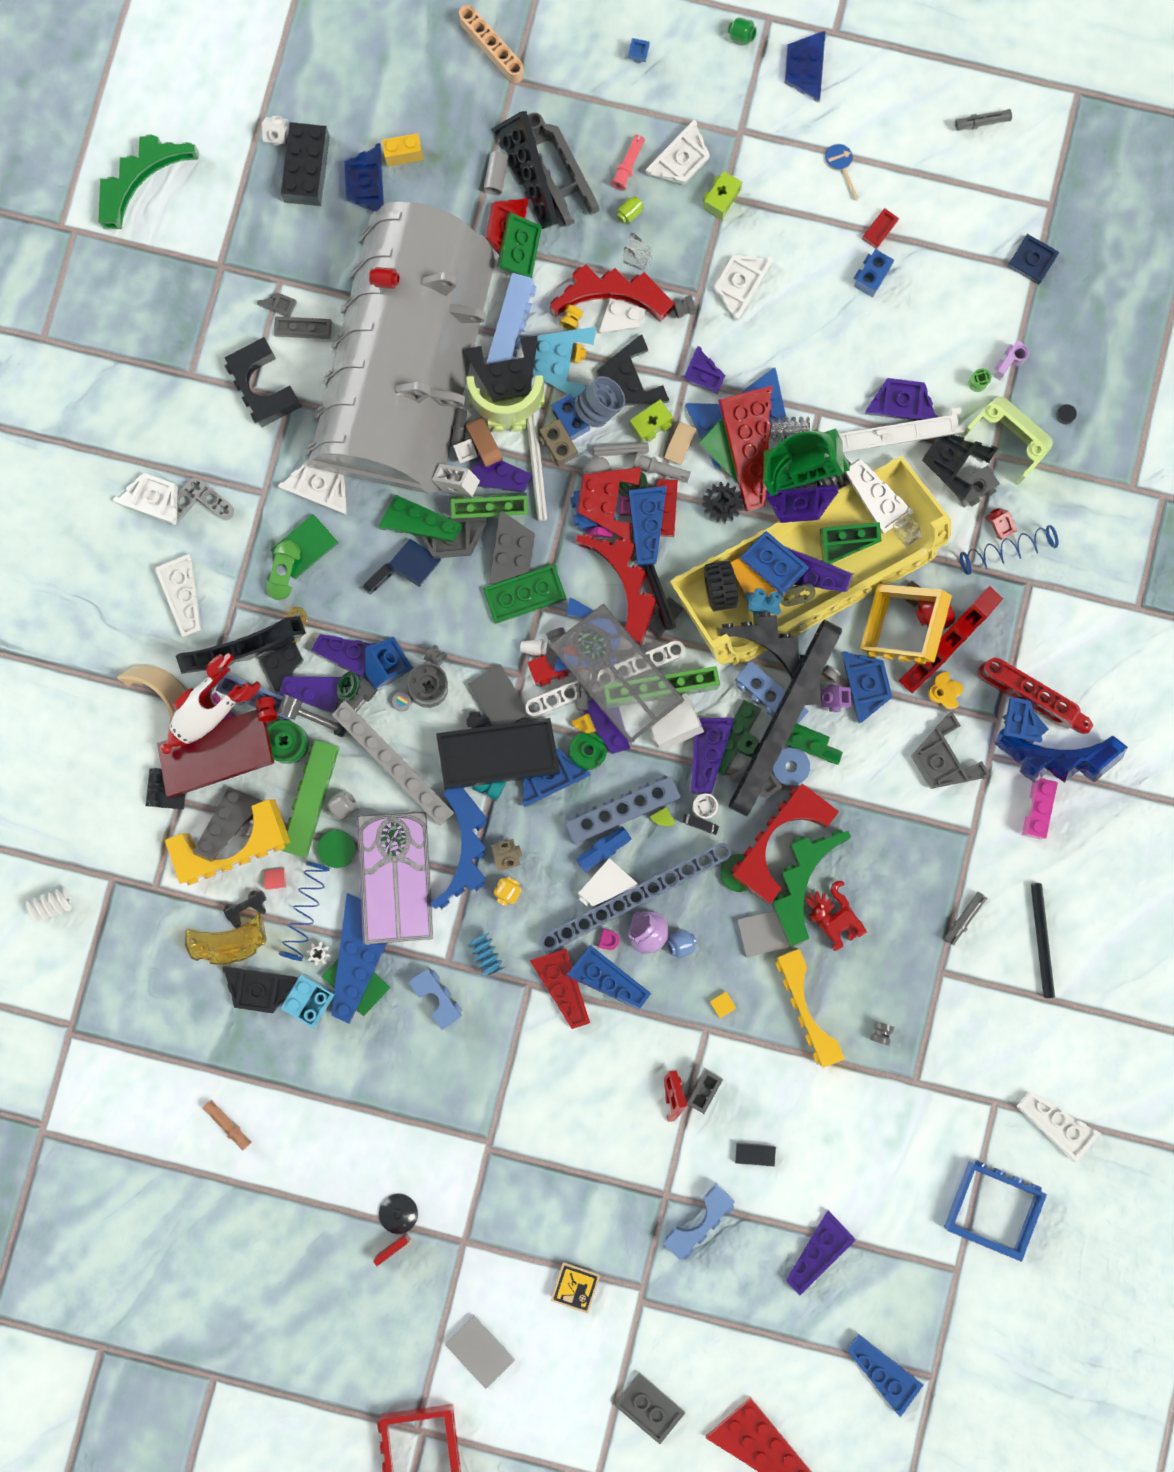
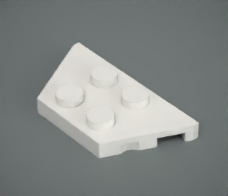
M695 120L646 169L647 175L685 185L709 160V152L704 145L703 137L700 135Z
M732 255L714 286V290L736 321H739L774 258L768 257L766 259L756 258V256L743 257L742 255Z
M309 459L302 464L300 469L295 470L286 481L278 485L279 489L341 514H347L345 475L308 467Z
M143 473L134 483L126 488L127 491L118 498L116 496L113 499L118 505L173 525L177 523L178 487L174 483Z

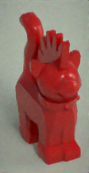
M835 881L831 885V894L841 905V908L833 915L829 912L834 907V904H830V898L826 901L825 893L820 897L819 892L816 891V898L809 893L811 900L804 897V900L812 909L808 915L810 921L817 922L818 927H821L825 935L831 939L833 951L844 947L840 932L845 929L848 932L847 938L849 941L867 933L862 922L851 909L845 895L838 891L840 887L845 885L843 881Z

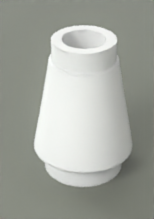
M544 639L522 641L520 651L536 657H547L549 642Z

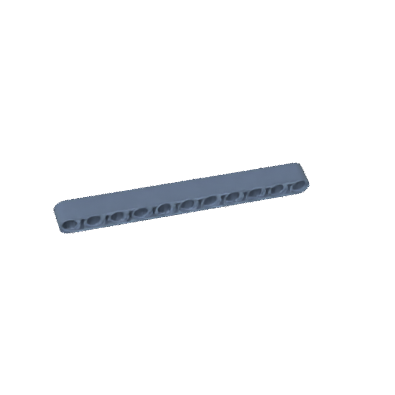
M719 843L543 935L541 946L547 951H555L726 862L731 855L730 847L725 843ZM719 848H725L728 854L722 858L716 852ZM702 857H708L711 863L705 867L699 863V860ZM687 865L693 868V873L689 876L684 875L682 872L683 867ZM670 874L676 877L675 883L671 885L665 882L666 876ZM652 883L659 886L658 892L654 894L648 891V887ZM635 892L640 893L642 896L641 900L637 903L631 901V895ZM618 901L624 903V909L620 912L614 910V904ZM600 910L607 912V917L603 921L597 919V913ZM583 919H587L590 922L589 928L582 930L579 926ZM566 928H570L573 932L572 936L568 939H565L562 935L563 930ZM548 937L555 939V945L551 948L545 945Z

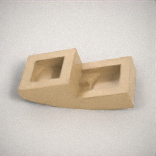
M679 422L664 458L682 465L697 428Z

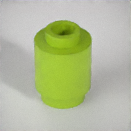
M636 196L629 198L617 209V218L623 224H630L642 213L644 204Z

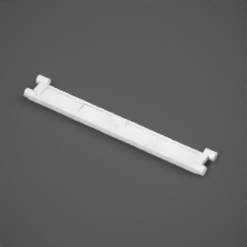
M961 407L951 408V415L841 433L839 435L843 441V453L964 433V425L959 426L957 415L962 413Z

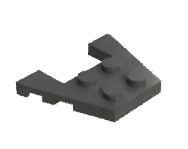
M952 711L944 717L911 755L930 789L990 777L982 761L964 770L944 736L961 726Z

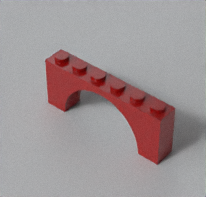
M803 783L798 787L795 785L791 789L789 800L787 802L783 800L777 808L779 813L776 817L772 815L767 821V829L764 832L760 831L754 840L757 841L753 847L749 846L743 853V856H745L741 863L737 861L731 869L734 872L731 877L767 905L771 904L782 889L772 878L766 864V846L772 833L780 825L794 820L810 821L825 829L839 813L836 808Z

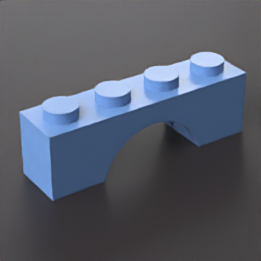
M717 1182L703 1196L706 1203V1214L702 1222L693 1228L675 1226L663 1239V1244L680 1261L683 1258L687 1259L694 1251L692 1248L697 1243L701 1244L707 1237L706 1233L711 1228L714 1230L720 1224V1218L724 1214L728 1215L735 1207L733 1205L735 1203L734 1199Z

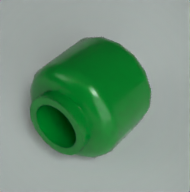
M737 17L728 27V34H730L732 42L742 45H748L750 42H753L757 33L754 22L741 17Z

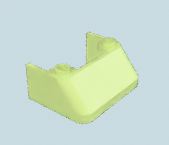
M1004 397L995 398L961 435L965 438L975 425L984 418L989 423L1001 421L1028 445L1026 450L1027 456L1033 463L1015 482L1017 485L1034 469L1053 446L1052 438Z

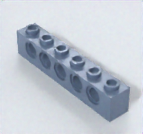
M664 775L655 779L657 783L649 785V783L643 784L638 787L639 791L632 793L630 790L621 794V799L616 801L613 798L603 802L604 806L598 809L594 806L585 810L586 814L580 817L578 814L567 818L568 822L565 824L574 845L680 799V794L672 776L667 778ZM655 788H659L663 792V796L659 799L652 796V790ZM637 796H642L645 799L643 806H637L634 803V799ZM619 804L627 806L628 811L625 814L617 812L616 808ZM603 811L610 814V819L607 822H602L599 819V814ZM585 819L592 821L593 825L589 830H585L581 826L582 821Z

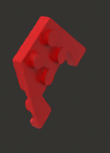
M641 468L582 475L577 513L593 523L604 527L612 534H616L621 539L630 540L632 524L614 520L619 483L639 485Z

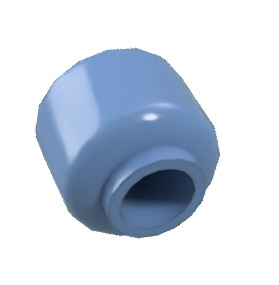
M687 930L671 934L666 942L669 953L677 958L692 954L697 944L695 936Z

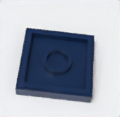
M1027 234L1007 267L1040 285L1059 252Z
M409 539L390 561L388 567L420 588L439 565L441 558L434 559L429 550Z

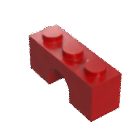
M573 645L563 648L564 655L578 657ZM545 656L527 662L536 686L540 685V687L549 685L551 684L550 680L555 678L562 680L569 677V673H571L569 670L555 672V667L547 662ZM581 668L575 671L578 673L579 670H587V668Z

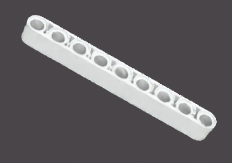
M673 641L644 654L656 668H660L679 660L685 649L681 642ZM678 647L680 654L673 655L670 648ZM660 654L663 660L655 662L653 655ZM641 655L614 665L616 670L619 668L627 670L628 675L623 677L625 681L652 671ZM635 662H644L645 668L642 670L637 669ZM609 668L599 671L597 682L592 686V692L594 694L599 693L604 685L621 682ZM602 675H607L610 678L608 684L601 683L600 677ZM578 680L529 700L525 707L526 714L530 718H537L577 702L576 688L578 687ZM568 689L575 693V696L571 699L566 698L564 692ZM549 697H555L557 704L550 706L546 700ZM537 704L540 710L537 713H531L529 706Z

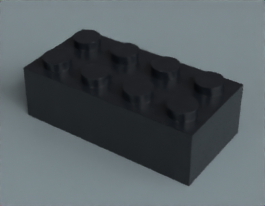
M289 123L280 193L284 203L321 206L330 140L327 126Z

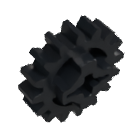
M720 482L719 487L713 484L712 490H706L707 495H703V500L706 502L702 503V507H707L704 514H710L709 520L716 518V523L722 520L723 524H726L727 519L731 522L734 520L733 515L735 517L739 516L738 511H742L743 508L739 504L743 503V499L738 498L741 492H735L736 486L731 489L729 487L730 483L723 486L722 482ZM718 492V496L710 500L711 497ZM721 496H722L723 502L726 503V504H725V507H724V510H723L722 504L719 503L720 500H721ZM735 506L730 513H727L729 508Z

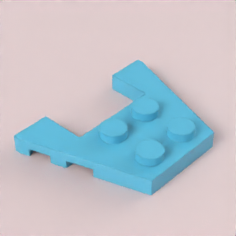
M590 327L538 335L533 375L543 376L545 382L576 398L587 385L568 381L574 343L580 342L594 345L597 328Z

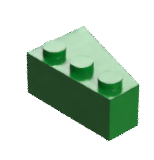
M880 522L819 529L822 561L829 564L882 541Z

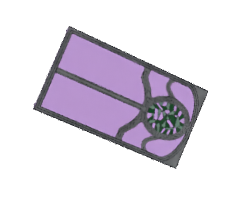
M426 812L357 816L363 944L433 939Z

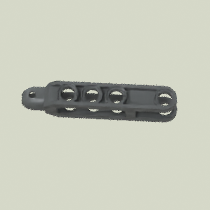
M539 113L528 114L536 146L545 141L552 142L573 184L559 189L557 185L555 186L551 178V172L549 169L547 170L543 163L542 155L539 153L553 205L564 226L568 227L575 223L571 218L564 197L578 191L590 215L599 212V205L559 127L546 124Z

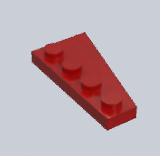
M567 948L529 960L571 1029L590 1024L578 982L566 976L573 968Z

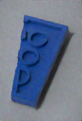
M591 945L566 975L637 1010L643 1006L651 995L647 989Z

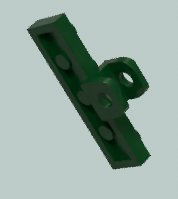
M743 700L733 718V725L718 771L723 776L727 773L738 751L752 758L760 743L749 731L761 712V708L746 700Z

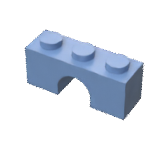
M427 968L408 983L419 998L427 993L435 994L438 997L439 1007L431 1016L440 1029L443 1030L462 1016L460 1012L463 1010L457 1001L453 1003L449 997L451 993L445 985L441 986L438 981L440 977L434 969L431 971Z

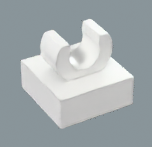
M471 439L453 445L459 463L478 457Z

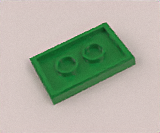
M511 212L508 213L497 268L509 273L532 278L542 226Z
M721 417L698 444L735 483H738L723 418Z
M312 514L278 543L291 540L300 547V559L294 560L291 575L296 580L335 547L338 541L319 519ZM277 545L270 550L272 553L274 552Z
M338 959L321 976L334 989ZM375 972L357 1008V1011L363 1017L391 988Z

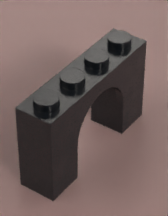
M265 337L224 357L227 362L224 366L229 375H234L236 380L233 383L238 391L242 390L244 396L241 398L246 407H251L253 412L250 415L255 424L259 423L261 427H264L302 407L291 386L269 396H260L251 391L250 378L255 370L276 359Z

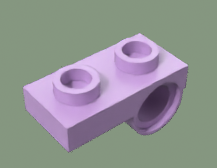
M1017 340L1014 346L1012 344L1009 345L1004 353L1007 355L1004 361L1000 359L994 368L997 370L994 375L996 379L1001 380L1010 365L1019 367L1028 358L1029 350L1022 342ZM1015 353L1021 354L1022 359L1017 358Z

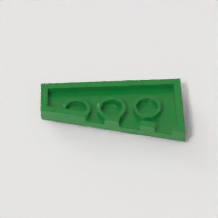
M396 495L378 527L380 530H393L397 533L404 532L413 534V536L430 537V539L454 543L462 525Z

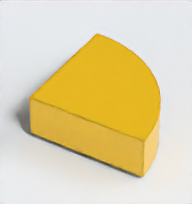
M589 713L570 721L574 728L582 732L592 733L596 731Z

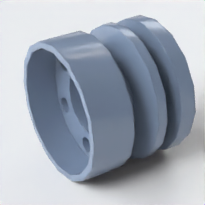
M600 376L576 397L575 409L579 417L586 424L596 428L603 427L625 406V396L621 387L609 377Z

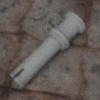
M640 452L637 453L633 468L640 467L650 474L656 472L685 483L688 482L691 471L659 462L656 457L643 456Z

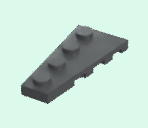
M228 787L197 843L193 854L212 862L226 847L229 840L234 835L236 836L240 828L253 817L251 806L263 801Z

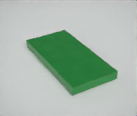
M555 563L483 588L495 624L567 600Z

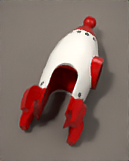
M228 653L225 656L220 654L211 660L206 666V673L209 677L195 689L191 688L185 691L174 702L173 708L176 712L169 726L168 742L160 747L163 754H169L172 751V747L183 746L202 738L216 727L235 703L249 701L261 687L258 681L253 685L249 683L242 686L237 685L217 705L214 703L211 697L212 691L231 670L227 666L234 659L232 654Z

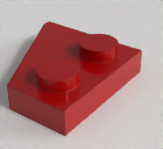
M677 1070L669 1071L664 1077L666 1104L671 1106V1114L667 1116L668 1122L676 1121L687 1106L686 1096L682 1092V1080L678 1076Z

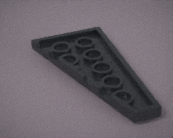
M521 111L491 130L493 134L498 135L500 139L498 144L501 149H505L508 155V163L519 184H523L526 190L524 193L526 198L531 199L534 205L533 212L542 229H547L558 224L557 213L554 209L547 178L544 174L541 157L539 156L536 140L530 125V119L528 118L527 111Z

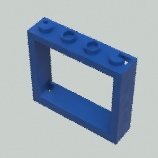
M976 1160L973 1163L969 1161L944 1228L948 1232L1022 1262L1047 1194L1041 1191L1042 1187L1031 1183L1028 1186L1023 1184L1024 1180L1013 1175L1012 1178L1005 1176L1006 1172L994 1168L992 1171L987 1169V1164ZM975 1171L1034 1195L1015 1248L955 1224Z

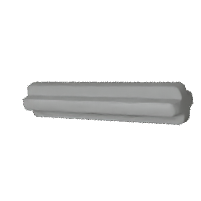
M647 442L593 446V455L597 457L637 454L638 452L646 454L649 452Z

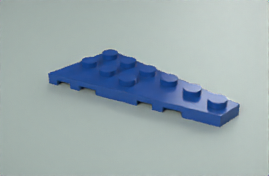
M349 893L346 894L334 990L335 995L331 1016L348 1024L351 1023L388 944H363L361 899Z

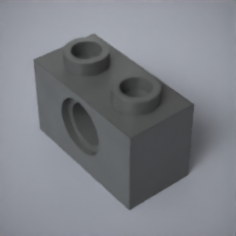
M988 465L964 479L971 485H978L981 491L977 492L972 487L964 501L960 499L959 501L964 508L968 505L973 507L981 501L979 498L984 495L989 497L997 492L996 488L1000 483Z

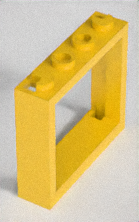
M877 584L860 650L866 652L867 656L871 658L882 656V658L887 660L898 658V660L903 662L914 660V662L919 664H926V662L934 663L952 595L942 589ZM890 598L935 602L922 653L877 648Z

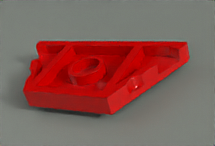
M528 198L492 203L485 239L498 254L500 253L507 214L511 212L526 218Z

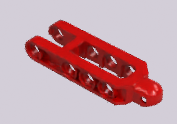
M995 657L979 666L977 673L982 681L1009 697L1031 701L1033 711L1054 724L1064 728H1071L1080 734H1088L1093 728L1091 719L1081 713L1080 707L1076 703L1004 660Z

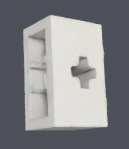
M439 464L432 478V481L443 492L473 497L480 482L470 469Z

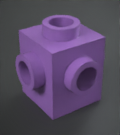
M830 684L828 688L820 689L821 708L829 709V712H841V708L851 707V688L840 687L839 684Z

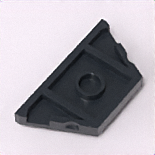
M223 966V973L226 975L227 986L232 995L234 1008L275 1013L298 980L296 976Z

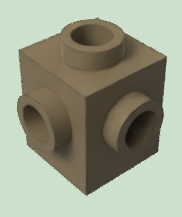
M514 839L491 845L498 871L521 865L519 857H522L519 845L515 846Z

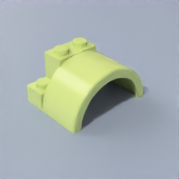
M474 376L466 377L469 391V406L488 420V428L492 432L499 433L503 432V430L522 432V430H526V419L536 410L545 407L543 376H535L533 389L528 396L496 402L492 401L486 389L480 393V388L475 386Z

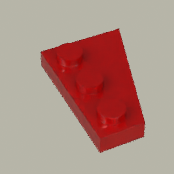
M659 479L656 487L667 486L660 536L674 537L678 480Z

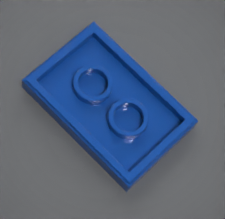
M767 531L740 557L743 563L782 596L809 569L803 561Z

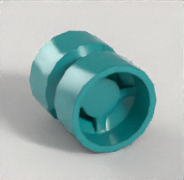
M506 782L473 786L472 789L481 794L486 792L487 797L497 801Z

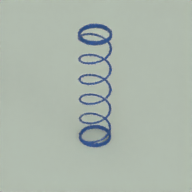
M1047 525L1046 530L1038 528L1035 532L1034 541L1026 533H1021L1017 546L1013 541L1005 538L1001 543L1000 552L993 544L988 543L984 549V559L975 549H970L968 554L963 551L960 553L962 569L966 575L972 573L969 553L972 550L978 553L985 565V569H987L985 554L986 548L989 545L996 549L1004 564L1002 546L1005 540H1009L1014 545L1021 559L1019 540L1022 535L1029 537L1038 554L1036 534L1040 529L1046 532L1050 546L1055 549L1059 545L1057 532L1052 525ZM1049 527L1053 532L1055 544L1052 537L1050 536ZM963 555L967 562V569L964 563Z
M307 861L306 865L321 870H305L303 871L304 874L310 877L311 879L315 880L316 882L320 883L323 887H302L298 890L300 893L314 900L318 904L295 905L293 906V908L297 912L311 919L312 922L287 924L288 927L302 934L304 937L307 938V940L282 942L285 946L294 950L301 956L284 951H279L280 956L296 961H303V955L296 949L285 944V942L303 943L307 942L309 939L305 934H303L302 932L298 931L290 925H310L314 923V920L305 913L296 909L295 907H317L320 905L317 900L302 892L300 889L318 890L325 888L323 883L308 875L306 872L330 871V867H326Z

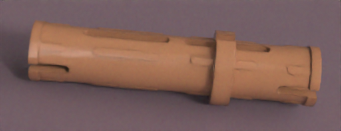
M210 1100L202 1108L224 1130L227 1138L232 1139L242 1151L252 1143L240 1130L239 1125L236 1126L213 1100Z

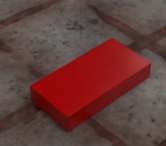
M884 208L862 239L877 249L900 218Z
M405 1233L377 1254L373 1259L374 1264L379 1266L408 1244L411 1240L409 1235Z

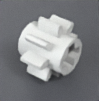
M322 941L319 943V946L312 943L313 949L307 951L311 956L308 961L314 960L315 966H318L320 961L323 964H327L326 958L332 956L327 951L330 946L323 947ZM316 950L323 951L321 954L322 958L315 956L317 954Z

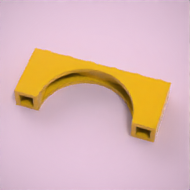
M268 799L251 806L254 819L251 837L245 847L230 858H215L210 862L194 855L193 851L196 844L191 838L190 833H181L166 839L165 843L179 883H187L188 886L199 882V878L204 877L208 879L214 877L217 871L222 870V872L232 870L235 864L239 863L241 866L250 863V859L253 857L259 859L268 856L267 852L271 850L278 852L285 849V845L291 842L276 799Z

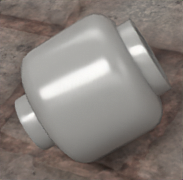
M592 457L583 467V474L611 471L609 462L604 457Z
M340 791L328 800L327 812L332 818L336 817L339 820H343L355 811L356 800L351 793Z

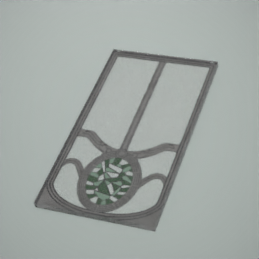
M604 604L600 605L549 645L630 744L635 742L638 737L684 701L683 697Z

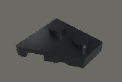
M295 642L260 658L276 692L281 689L284 677L292 676L294 670L304 661Z

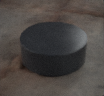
M1062 405L1057 411V420L1065 425L1070 424L1075 420L1077 411L1072 405Z

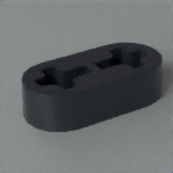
M389 563L383 565L363 585V589L368 594L374 593L393 575L395 571L388 567Z
M686 813L682 821L686 825L716 835L719 826Z

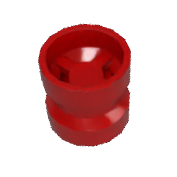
M263 697L255 701L256 709L259 711L257 714L259 722H271L278 718L277 711L274 710V698Z

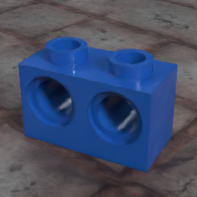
M877 249L873 251L872 255L868 253L863 262L865 264L863 270L859 269L854 277L856 280L854 287L874 297L892 267L894 259ZM873 262L880 263L881 267L874 266ZM863 278H870L872 282L867 283Z
M571 394L552 404L551 411L557 420L560 419L573 441L590 431V425L586 424L579 417L574 404L576 398L573 399ZM565 406H570L572 410L570 412H564L562 408ZM574 422H580L582 426L580 428H574L572 424Z

